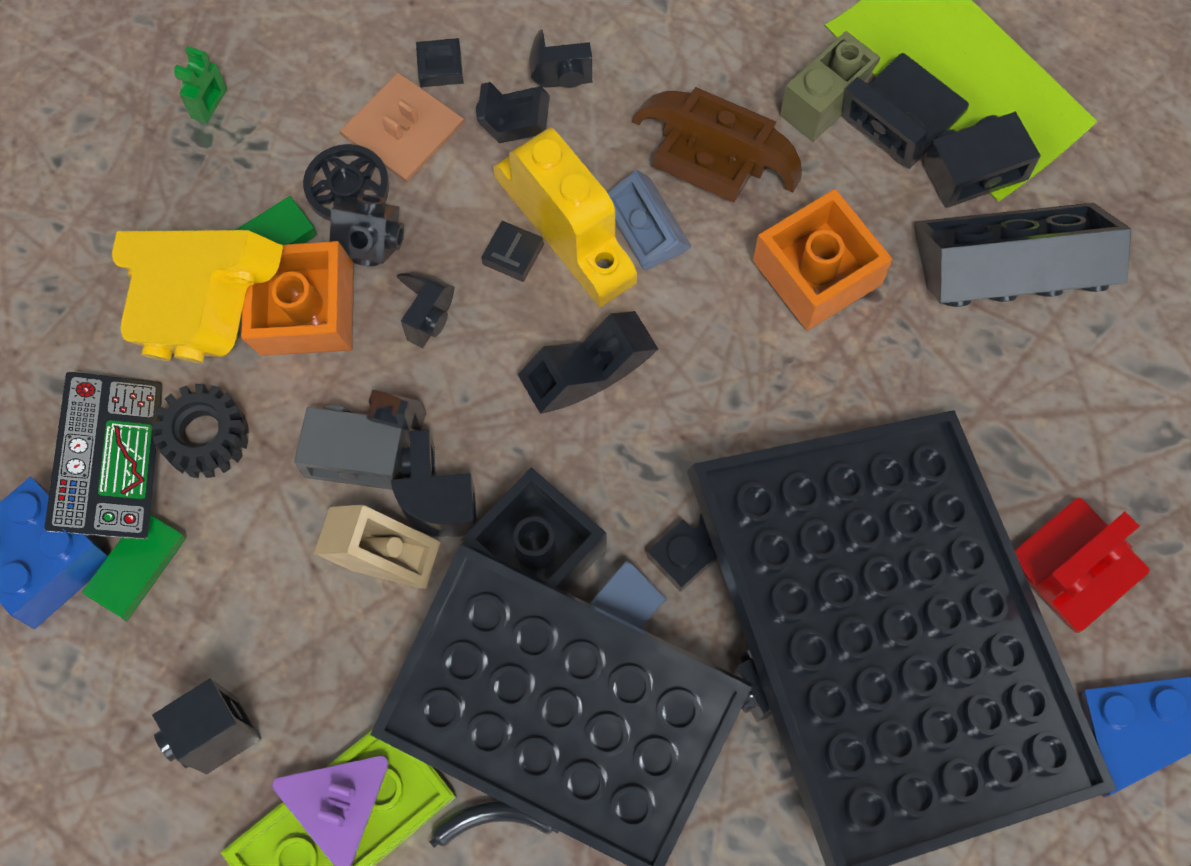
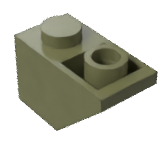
M845 31L786 85L780 116L810 141L814 142L842 116L845 89L857 77L865 82L879 63L880 56L849 32Z

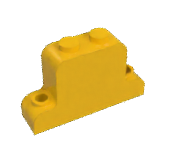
M547 128L509 152L508 157L493 165L496 180L599 308L637 284L635 266L615 237L616 212L610 196L553 128ZM606 259L611 267L603 269L598 267L596 263Z
M249 230L117 231L112 258L117 266L128 270L127 276L131 278L120 327L123 339L143 346L142 356L161 361H171L172 354H174V358L193 363H203L205 356L223 357L232 350L236 341L247 288L249 285H254V283L267 282L276 274L280 264L283 245Z

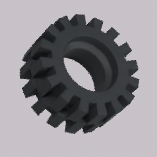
M195 384V392H191L187 385L179 388L182 397L177 400L170 393L165 398L170 405L169 408L165 409L158 406L155 414L159 417L160 421H152V430L157 435L153 437V440L159 448V452L177 471L182 474L185 471L193 478H199L200 472L206 478L215 477L214 469L218 467L223 473L230 470L231 468L226 462L232 458L238 463L242 458L241 453L238 451L239 447L247 449L249 442L244 435L249 433L248 424L232 397L227 392L223 394L219 387L213 385L209 391L204 384ZM201 416L215 418L218 421L219 429L212 441L200 447H193L185 443L184 430L190 422Z

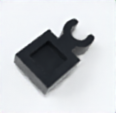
M702 513L700 514L697 527L692 529L683 519L647 551V558L680 592L717 560L715 551L710 547L712 542Z

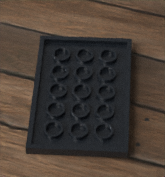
M464 542L457 549L370 735L627 866H665L752 688V683Z

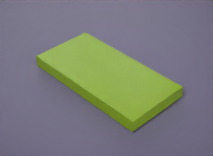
M372 730L327 766L331 767L378 756L385 757L389 762V767L352 866H376L457 798L432 766L371 736ZM284 802L220 852L230 866H334Z

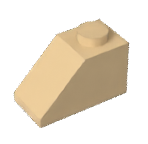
M365 505L329 507L314 554L353 572L426 589L440 541Z

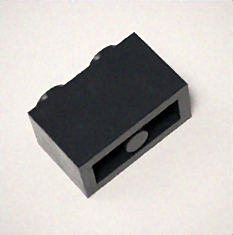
M1015 111L1000 117L997 115L987 116L974 126L959 131L950 129L942 132L932 140L923 165L946 208L1029 180L1041 155Z
M211 678L152 714L160 731L154 734V738L164 756L170 762L177 759L184 768L191 767L205 774H209L261 740L237 696Z

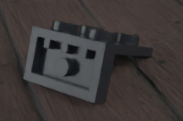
M901 53L869 85L857 77L845 89L842 116L910 169L929 150L932 140L942 132L949 130L967 112L969 103L905 53Z

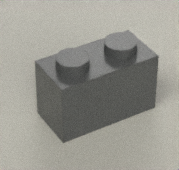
M326 404L322 409L307 407L294 463L304 478L392 490L391 480L401 479L402 477L401 452L402 449L408 448L409 433L405 429L372 422L366 419L367 415L352 413L348 408L340 405Z

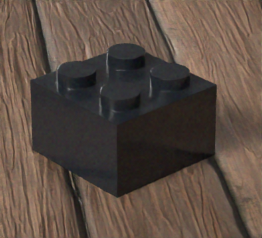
M531 467L461 539V542H465L567 592L607 550V533Z

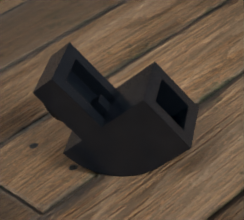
M409 431L410 448H404L401 452L404 479L391 480L393 493L403 515L413 527L427 535L441 538L465 536L477 523L476 492L471 473L436 476L435 446L430 431Z

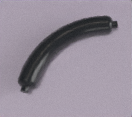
M492 800L468 806L444 819L432 830V839L429 843L434 848L438 844L446 846L463 832L492 822H516L533 827L545 834H550L553 831L558 834L559 831L499 800Z

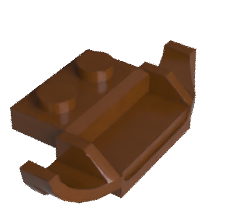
M695 87L692 93L675 90L655 94L643 103L632 120L637 125H640L646 118H655L666 122L664 131L666 139L655 153L653 167L734 203L750 177L754 175L761 178L767 167L781 175L785 182V189L792 193L801 180L802 167L798 153L789 139L775 129L776 121Z

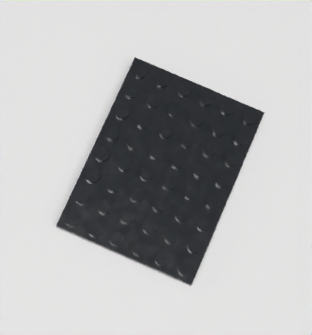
M955 410L694 463L689 468L687 474L825 866H890L1117 790Z

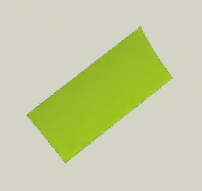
M860 0L847 11L824 24L837 38L847 31L880 56L879 63L872 71L876 77L899 54L905 53L969 103L968 110L950 129L959 131L974 126L987 116L997 115L1000 117L1016 111L1041 155L1029 180L1067 150L1097 122L972 0ZM1029 180L994 191L991 194L998 201H1001Z

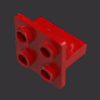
M1076 498L1015 550L1028 583L1075 633H1080L1150 572L1149 567L1131 550L1133 546L1126 540L1129 535L1140 527L1133 518L1124 511L1107 525L1082 498Z

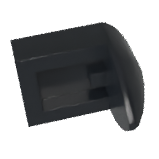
M543 29L538 31L534 38L529 58L531 78L538 85L545 88L559 86L573 88L581 84L593 83L590 42L546 47Z
M414 272L399 273L397 278L418 295L402 318L401 324L407 341L423 349L431 336L437 337L443 330L448 318L447 311L452 303L455 287L431 275Z

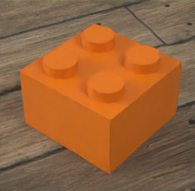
M836 189L831 190L760 233L753 257L755 265L807 331L881 286L893 260Z
M338 241L283 245L280 264L276 274L267 282L249 285L246 290L242 309L241 339L260 356L352 350L353 261Z

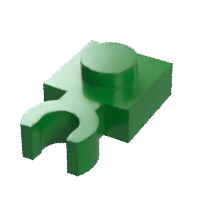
M187 46L185 50L188 55L187 67L176 64L174 68L175 77L183 81L179 95L191 119L207 124L226 93L227 87L217 65L209 62L207 53Z

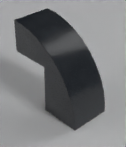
M636 311L610 313L584 342L544 346L520 371L518 377L539 413H547L578 403L608 388L642 365L659 348Z

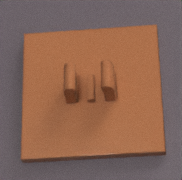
M398 72L339 132L340 135L354 145L363 146L376 153L388 170L407 183L465 123V120Z

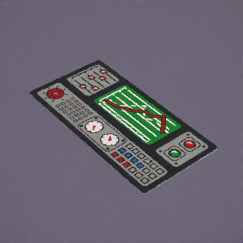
M78 372L66 373L44 526L46 531L63 533L62 529H64L67 533L136 539H146L148 537L156 445L153 437L157 436L152 430V421H159V417L155 412L161 403V382Z

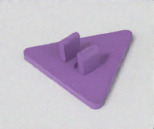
M378 756L279 777L273 781L272 788L334 866H352L389 767V762L385 757Z

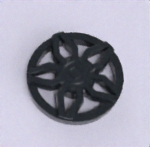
M342 144L322 151L310 162L304 174L303 188L306 199L313 211L320 217L331 221V210L322 205H330L333 202L335 206L345 197L357 198L358 196L365 195V190L373 191L376 193L373 196L381 197L386 202L389 192V177L383 161L376 153L363 146ZM357 156L360 158L352 161L350 164H345L338 157ZM327 162L331 163L335 168L330 171ZM368 164L366 170L361 172L360 169ZM322 167L327 180H321L312 187L314 177ZM375 168L378 169L381 175L380 185L371 180ZM326 190H330V193L327 195L317 196Z

